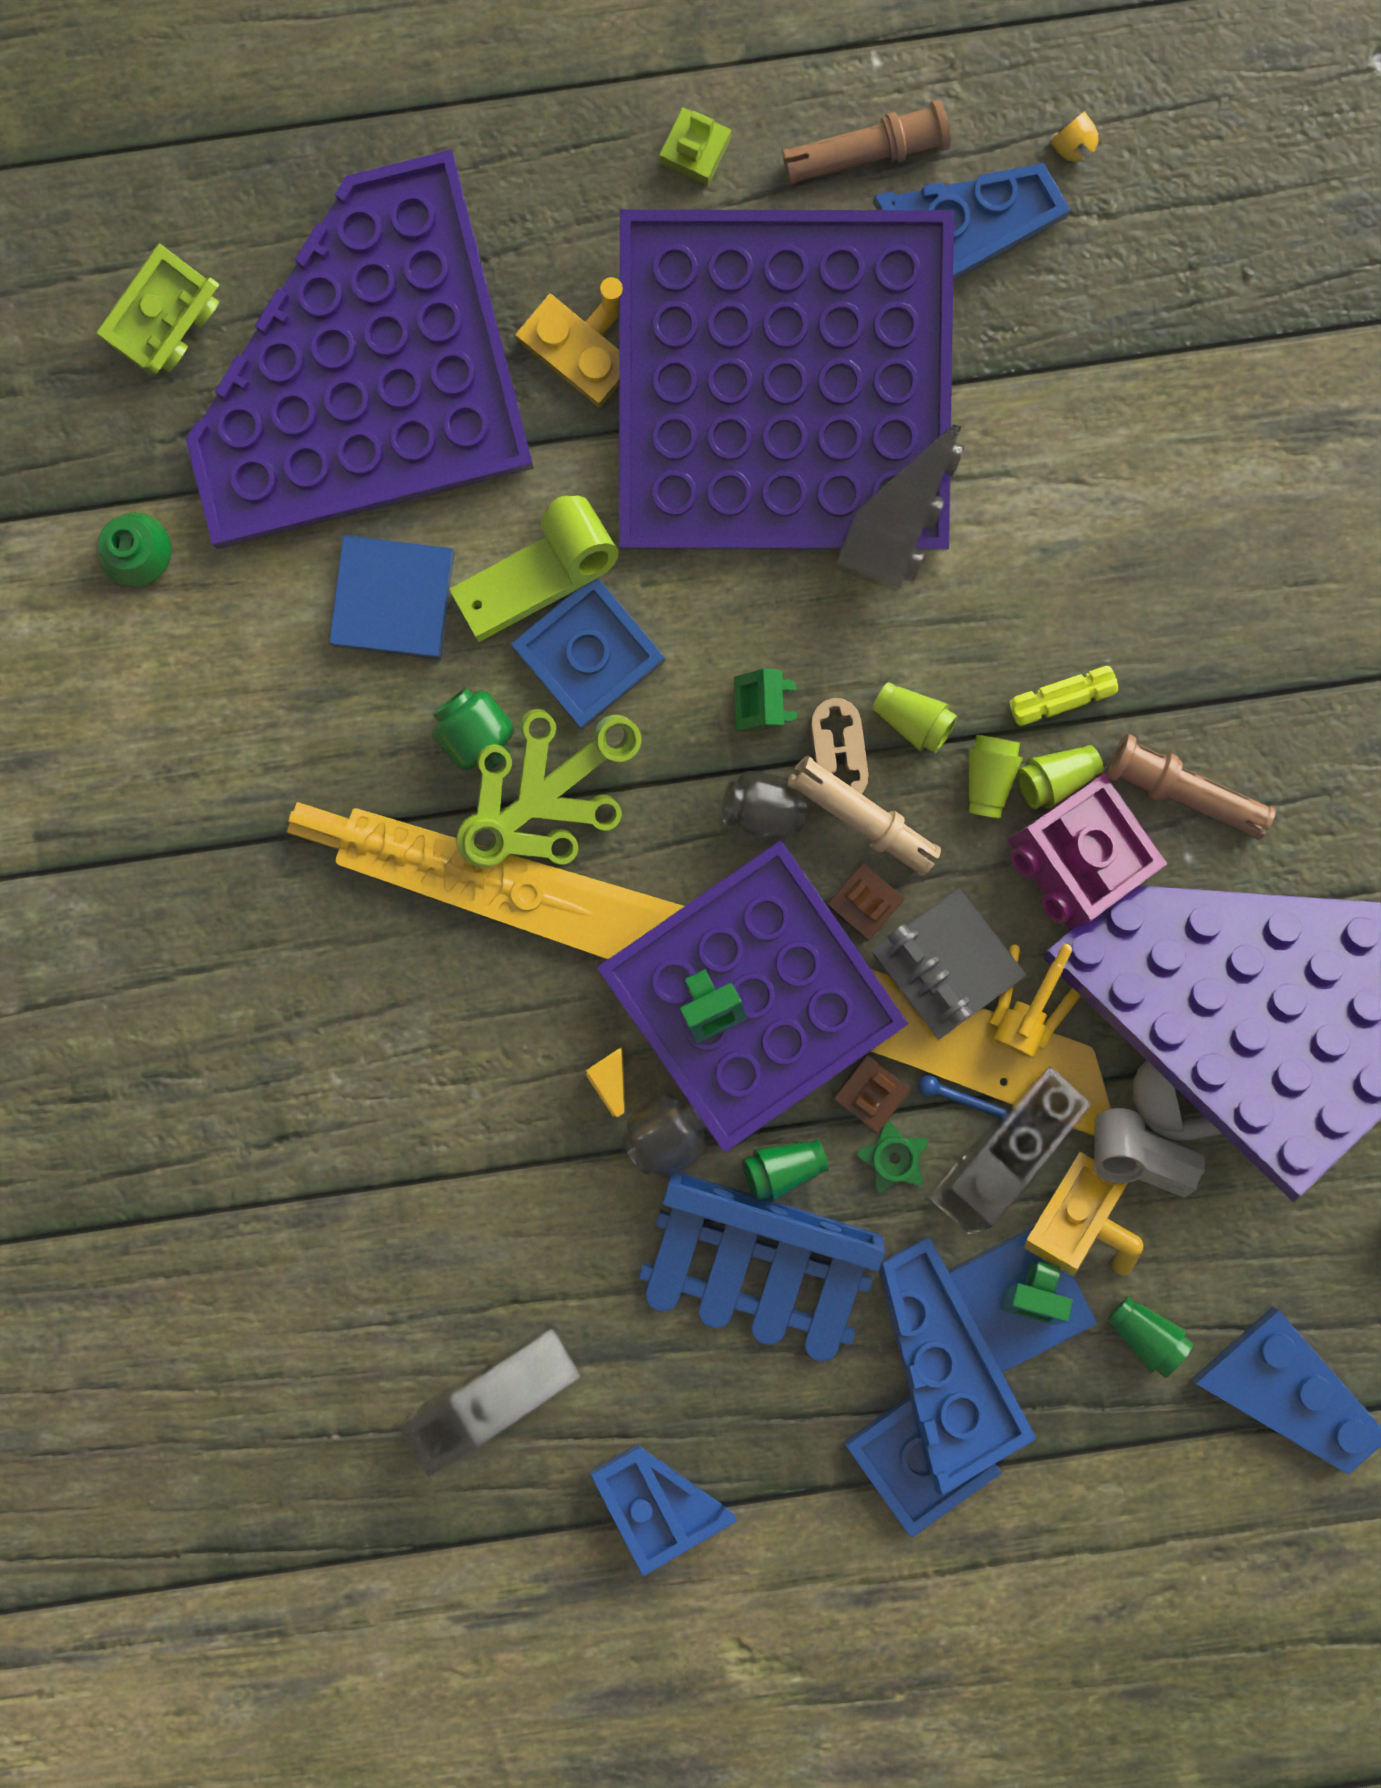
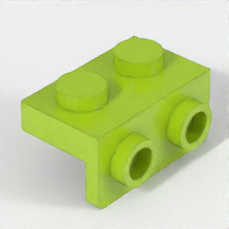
M159 243L97 329L95 335L149 375L157 374L161 367L167 372H171L188 348L181 339L189 327L194 323L201 328L218 306L219 301L212 295L219 284L211 277L204 278Z

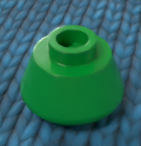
M139 512L124 513L110 520L100 532L96 546L97 559L104 573L113 581L130 587L144 586L158 579L168 567L172 553L171 540L164 526L150 515Z

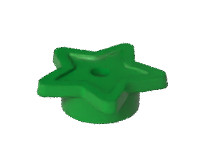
M887 1121L882 1128L879 1142L860 1149L857 1153L861 1160L875 1169L876 1191L883 1193L893 1184L900 1181L917 1186L922 1185L923 1177L918 1166V1159L927 1147L928 1140L926 1138H904L891 1121ZM892 1153L899 1155L900 1158L897 1163L890 1162L889 1156Z

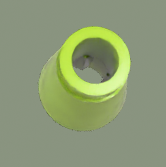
M890 682L886 683L872 707V711L881 715L880 717L920 752L926 748L934 754L941 749L958 719V715L948 710L949 704L900 686L897 687Z
M976 735L974 748H969V813L1001 818L1002 809L1006 804L1023 757L1018 756L1020 742Z
M1092 745L1029 758L1026 761V766L1020 768L1017 772V783L1023 798L1031 808L1035 810L1041 807L1052 809L1094 780V778L1102 775L1104 772L1103 762L1098 751Z

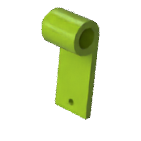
M562 496L552 501L541 519V529L544 538L449 588L478 643L598 579L615 565L618 558V549L585 497Z

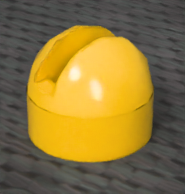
M1083 112L1049 142L1065 160L1073 163L1082 162L1085 158L1078 146L1083 143L1090 152L1094 153L1098 145V132L1086 112Z

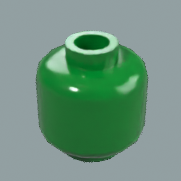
M464 688L433 713L437 722L432 729V736L459 769L470 770L477 767V757L480 751L489 745L503 746L509 754L511 753L506 743L513 736L514 724L487 691L482 690L471 693L468 688ZM498 752L489 754L484 761L485 768L487 770L493 769L504 760L503 755Z

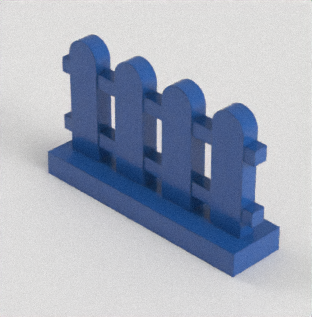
M672 1169L663 1200V1205L672 1207V1210L668 1212L660 1209L655 1225L665 1229L655 1264L643 1262L639 1279L649 1282L646 1299L652 1308L658 1311H668L674 1308L678 1303L681 1292L702 1298L699 1315L703 1323L712 1328L725 1326L730 1321L734 1309L754 1315L752 1332L755 1338L763 1344L771 1345L779 1342L785 1334L787 1325L807 1331L805 1336L806 1351L811 1358L817 1361L832 1359L838 1351L840 1342L848 1345L852 1344L855 1328L846 1324L857 1291L861 1290L869 1293L873 1278L872 1275L864 1273L865 1268L876 1272L879 1271L885 1253L883 1235L776 1201L771 1202L769 1199L757 1202L750 1193ZM704 1218L725 1224L724 1229L703 1223ZM761 1235L777 1240V1246L757 1240V1236ZM698 1240L718 1245L707 1281L687 1275ZM811 1251L831 1257L830 1262L811 1257ZM751 1256L771 1262L760 1298L740 1292ZM804 1273L824 1279L813 1315L793 1309Z

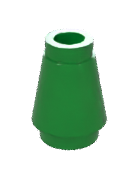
M818 1139L810 1142L754 1149L753 1156L742 1159L747 1184L757 1202L766 1198L774 1202L817 1177L820 1173L829 1170L825 1151Z
M1129 1296L1116 1307L1107 1319V1322L1115 1328L1116 1332L1148 1371L1152 1373L1156 1370L1164 1378L1170 1376L1179 1367L1194 1346L1185 1337V1329L1141 1303L1135 1302Z

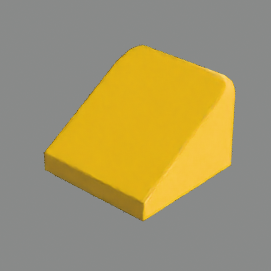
M621 1046L588 1068L585 1074L612 1116L616 1117L622 1115L626 1110L623 1047Z

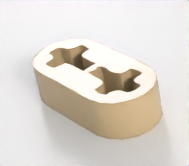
M832 698L826 700L816 708L811 718L810 731L814 761L831 774H834L837 769L836 756L844 755L847 772H856L858 776V781L852 782L849 786L862 794L868 784V766L859 712L851 702L845 699ZM830 710H838V715L841 719L850 720L851 726L844 728L842 731L843 747L834 748L831 730L821 729L820 722L828 719Z

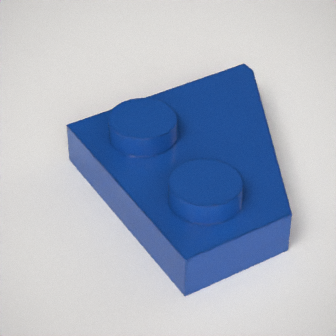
M638 1444L589 1471L642 1576L647 1575L737 1522L735 1515L728 1508Z

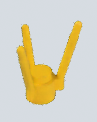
M1013 944L1009 948V953L1018 963L1020 948L1018 945ZM1069 944L1062 945L1031 1005L1017 1001L1013 1010L1009 1009L1014 985L999 996L997 1007L989 1022L998 1028L993 1038L994 1041L1030 1058H1034L1038 1048L1045 1050L1055 1029L1081 997L1072 988L1045 1022L1047 1015L1042 1010L1072 952V947Z

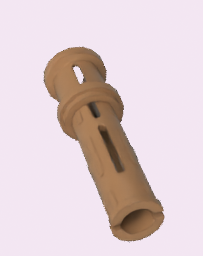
M936 99L930 102L929 108L900 116L895 111L886 113L885 117L881 118V124L799 147L782 149L785 171L789 173L787 174L790 186L795 185L800 181L887 157L890 162L895 161L898 164L905 162L906 156L934 147H938L941 151L948 150L951 147L949 124L942 101Z
M1129 733L1125 734L1117 745L1106 770V776L1109 780L1114 782L1120 778L1148 791V798L1155 801H1163L1167 797L1252 835L1257 840H1261L1266 835V831L1262 830V826L1269 830L1276 810L1274 807L1266 806L1183 768V763L1177 755L1168 753L1166 756H1163L1136 743V737Z

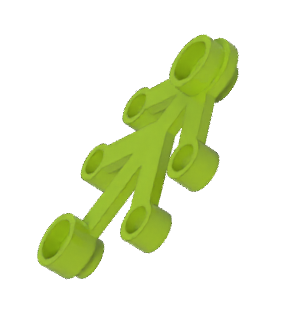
M534 709L528 711L522 717L520 729L526 738L518 799L502 812H500L503 777L512 768V758L508 751L500 745L485 747L477 757V767L482 773L477 813L467 817L462 822L456 837L457 847L462 857L468 863L481 868L493 867L501 863L508 854L545 857L560 865L572 862L578 854L579 846L576 838L568 830L562 828L554 829L546 836L516 832V830L532 817L589 823L603 831L614 829L621 821L622 810L612 797L598 795L589 801L559 796L605 760L624 762L633 758L641 746V733L636 724L622 715H610L603 718L595 728L594 740L544 778L548 746L556 734V723L544 710ZM536 718H544L548 723L547 731L539 737L530 735V723ZM614 727H621L624 731L622 742L615 746L608 745L606 741L608 731ZM493 752L501 753L504 757L502 767L495 771L487 770L484 764L486 757ZM602 804H610L613 807L612 816L606 821H597L595 818L596 809ZM481 830H490L494 834L492 843L487 847H478L474 844L475 835ZM559 838L568 839L570 847L565 854L555 855L552 853L551 848L555 840Z

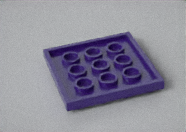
M781 840L597 967L724 1152L730 1150L908 1025L906 1019ZM706 970L715 990L730 983L733 984L743 1004L747 1020L696 1044L680 1008L694 1001L685 979Z

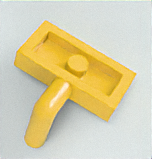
M614 277L606 278L601 283L602 303L586 322L550 293L515 334L516 340L598 408L602 407L619 386V349L603 337L604 333L620 316V296L623 287L622 283Z
M1079 1152L1027 1238L1024 1248L1050 1264L1060 1267L1062 1271L1074 1277L1097 1238L1117 1250L1111 1262L1114 1272L1123 1276L1130 1274L1143 1251V1241L1139 1236L1108 1219L1128 1183H1113L1098 1177L1094 1172V1159Z

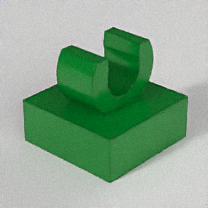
M760 669L735 676L736 731L756 732L782 726L785 722L797 719L796 711H785L783 707V693L796 690V683L788 679L782 680V670Z
M706 970L685 979L694 1001L680 1009L696 1044L747 1020L743 1004L732 983L715 990Z
M1039 1261L1036 1265L1031 1264L1025 1285L1017 1283L1005 1289L1001 1310L1054 1326L1068 1322L1073 1299L1054 1294L1059 1279L1060 1267Z

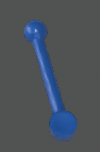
M932 1075L923 1076L918 1082V1089L924 1096L931 1097L936 1094L1003 1119L1005 1124L1011 1129L1019 1130L1027 1124V1114L1021 1108L1005 1109L939 1084L937 1078Z

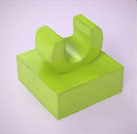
M682 107L659 155L660 164L709 186L729 145L732 130L696 111L692 112Z

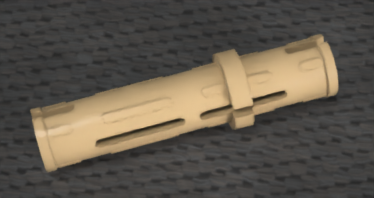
M809 756L804 757L796 765L794 770L800 774L798 776L795 774L790 775L787 782L789 787L798 790L869 839V847L878 853L888 852L913 869L917 875L924 876L933 868L935 863L928 860V857L931 856L934 859H938L941 847L932 844L906 826L902 815L896 811L886 812L818 765Z

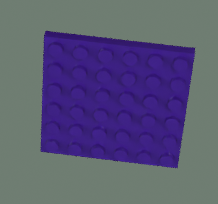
M620 209V282L623 287L620 296L619 318L620 549L944 551L949 549L954 210Z

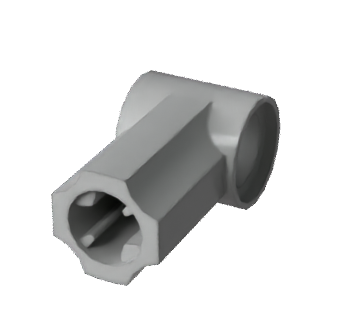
M1114 1108L1099 1113L1095 1118L1094 1172L1098 1177L1113 1183H1129L1141 1180L1184 1198L1197 1190L1200 1177L1205 1172V1157L1203 1154L1196 1152L1193 1148L1145 1130L1144 1118L1135 1111Z

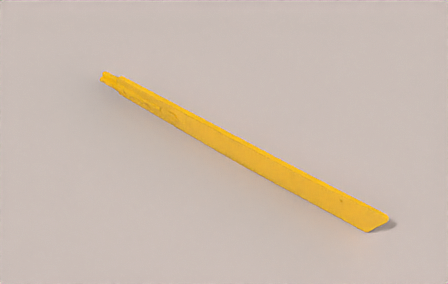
M297 802L294 812H291L288 820L290 822L287 830L288 834L337 849L336 863L340 866L605 959L611 958L685 907L508 854L501 863L493 867H477L468 863L462 857L454 837L357 808L352 810L350 818H346ZM871 969L908 1022L907 1026L872 1049L871 1052L908 1064L1095 1136V1118L1099 1113L1111 1109L1095 1051L1092 1047L1053 1033L1045 1050L1038 1048L1034 1058L1024 1056L993 1040L998 1028L989 1022L994 1012L984 1008L940 1040H937L890 976ZM1005 1078L1006 1084L1002 1086L1000 1080Z

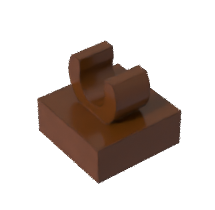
M863 863L826 905L865 940L869 941L902 904L905 898Z
M865 1055L832 1098L878 1133L910 1092L911 1088L871 1057Z

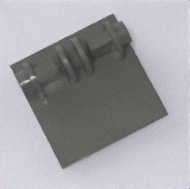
M960 888L907 926L903 924L887 936L888 939L871 951L937 1040H940L1027 976Z

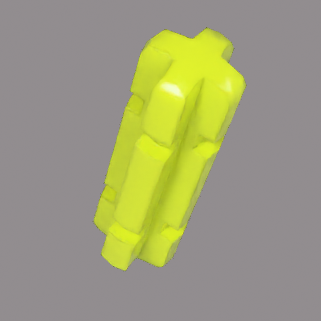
M1104 666L1089 671L1086 677L1080 674L1041 687L1037 690V694L1030 691L1015 696L1010 701L1013 718L1019 726H1024L1039 721V719H1042L1041 715L1043 714L1048 718L1086 705L1091 702V698L1098 701L1113 696L1118 691L1117 679L1112 668Z

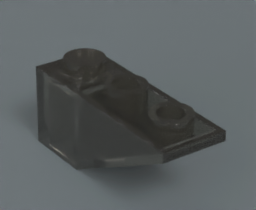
M953 424L857 510L850 523L834 569L892 591L900 589L903 580L913 583L924 556V551L916 549L923 527L933 530L944 503V498L936 496L943 474L949 477L954 476L964 451L965 445L956 442L961 426Z
M1049 1066L959 1159L928 1198L968 1235L992 1228L1091 1103Z
M552 1327L413 1409L407 1414L399 1427L429 1477L481 1446L580 1378V1374Z

